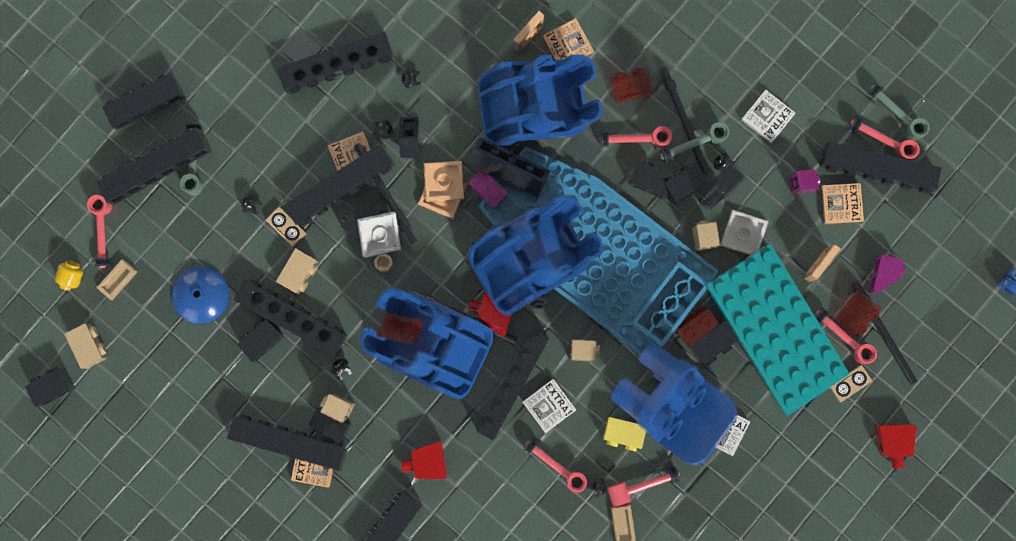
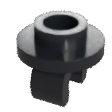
M406 69L401 75L402 84L406 88L420 85L421 81L414 80V76H418L420 72H412L411 69Z
M388 120L374 122V125L379 127V131L373 132V135L382 139H388L393 132L391 123Z
M723 153L715 157L713 166L716 170L722 171L730 162L733 165L735 163L727 153Z
M253 195L246 196L241 203L242 211L245 213L249 211L257 215L258 212L253 210V205L258 204L262 206V202L254 200Z
M543 294L529 302V305L534 309H542L548 304V299Z
M338 359L332 364L331 372L337 374L339 380H343L341 375L343 371H347L349 375L352 374L348 366L349 362L346 359Z
M602 478L598 482L588 480L586 488L594 490V497L598 498L604 494L606 484H604V479Z

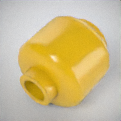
M65 261L59 264L54 278L55 282L63 290L77 288L80 285L83 270L80 268V264L73 261Z

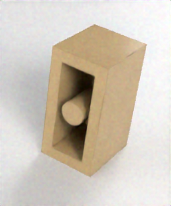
M710 220L699 221L692 228L695 252L715 249L720 245L716 222L711 223Z
M295 248L276 282L297 294L304 292L308 286L307 280L309 276H313L318 268V265H316L318 261Z
M86 323L65 333V337L81 369H87L107 359V350L104 344L99 342L97 337L99 333L96 327Z
M571 341L570 360L595 361L599 357L600 346L596 345V341Z
M329 394V396L324 397L320 407H322V413L340 422H345L348 420L355 403L336 394Z

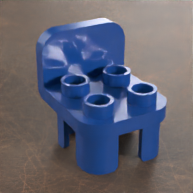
M583 54L570 55L563 60H552V55H543L534 61L502 62L482 73L478 81V96L485 139L504 148L517 141L569 138L583 132L586 126L596 122L602 113L601 101L599 99L588 103L585 101L583 85L596 78V69L593 61Z
M561 195L549 204L534 208L528 213L493 229L470 247L468 252L469 262L492 303L500 313L510 315L539 296L577 277L586 270L591 261L602 253L603 243L597 232H592L580 240L570 222L583 213L582 206L574 197Z
M397 288L385 290L380 295L376 305L389 312L380 332L368 326L365 327L360 339L362 350L377 358L381 364L432 389L456 399L464 398L470 392L493 342L492 329L418 294L406 293Z
M652 343L639 356V361L653 371V377L661 384L650 397L630 381L623 379L615 388L612 394V401L637 420V424L650 437L682 461L690 465L702 464L709 458L735 423L737 408L728 396L706 382L695 366L685 359L679 361L657 344Z

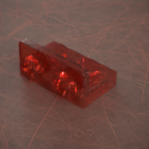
M635 68L630 73L619 72L610 77L616 103L653 95L650 73L646 69Z
M857 291L835 322L850 335L859 337L867 331L868 324L878 317L879 310L882 307L871 301L862 292Z
M701 306L684 319L674 333L690 347L715 328L718 322L708 308Z
M386 312L383 324L377 329L376 337L415 344L420 339L423 321L422 319Z

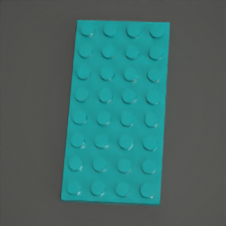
M771 244L765 245L705 284L785 416H789L849 375L848 370Z

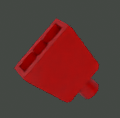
M484 293L482 302L470 301L468 311L478 313L477 322L491 328L492 331L498 334L506 335L512 314L504 315L500 313L487 293Z
M874 425L881 456L891 457L892 468H904L903 457L914 455L917 425Z
M442 441L412 450V459L401 460L402 471L414 470L415 479H447Z

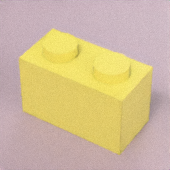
M608 417L603 440L607 441V445L617 447L619 443L626 445L625 449L636 451L637 448L642 449L646 432L637 423Z

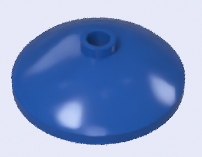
M199 266L184 271L176 279L172 288V303L175 310L183 319L192 323L204 324L216 320L223 314L229 303L230 293L226 280L219 272L208 267ZM196 291H200L198 298L195 297Z

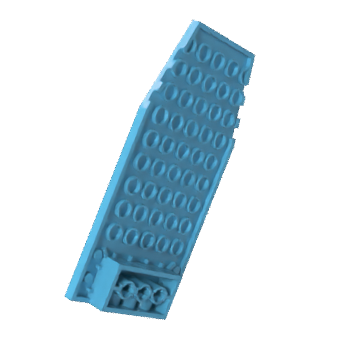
M525 146L519 156L550 170L546 184L538 198L499 179L497 183L508 193V197L495 210L483 199L479 205L481 211L492 225L497 228L528 213L534 208L549 204L561 195H570L577 199L583 208V213L570 222L580 240L592 232H597L602 240L603 250L599 257L588 264L584 272L554 288V290L638 355H641L652 343L663 347L706 291L705 284L712 281L719 270L599 178Z

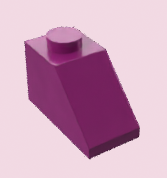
M481 170L467 182L494 210L508 197V193L494 179Z
M800 170L789 176L793 195L816 191L821 183L820 177L816 174L815 170Z
M886 255L877 256L869 293H878L899 280L905 273L904 260Z

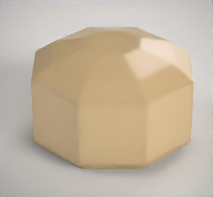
M386 253L377 255L374 259L375 268L381 272L389 271L393 266L392 257Z

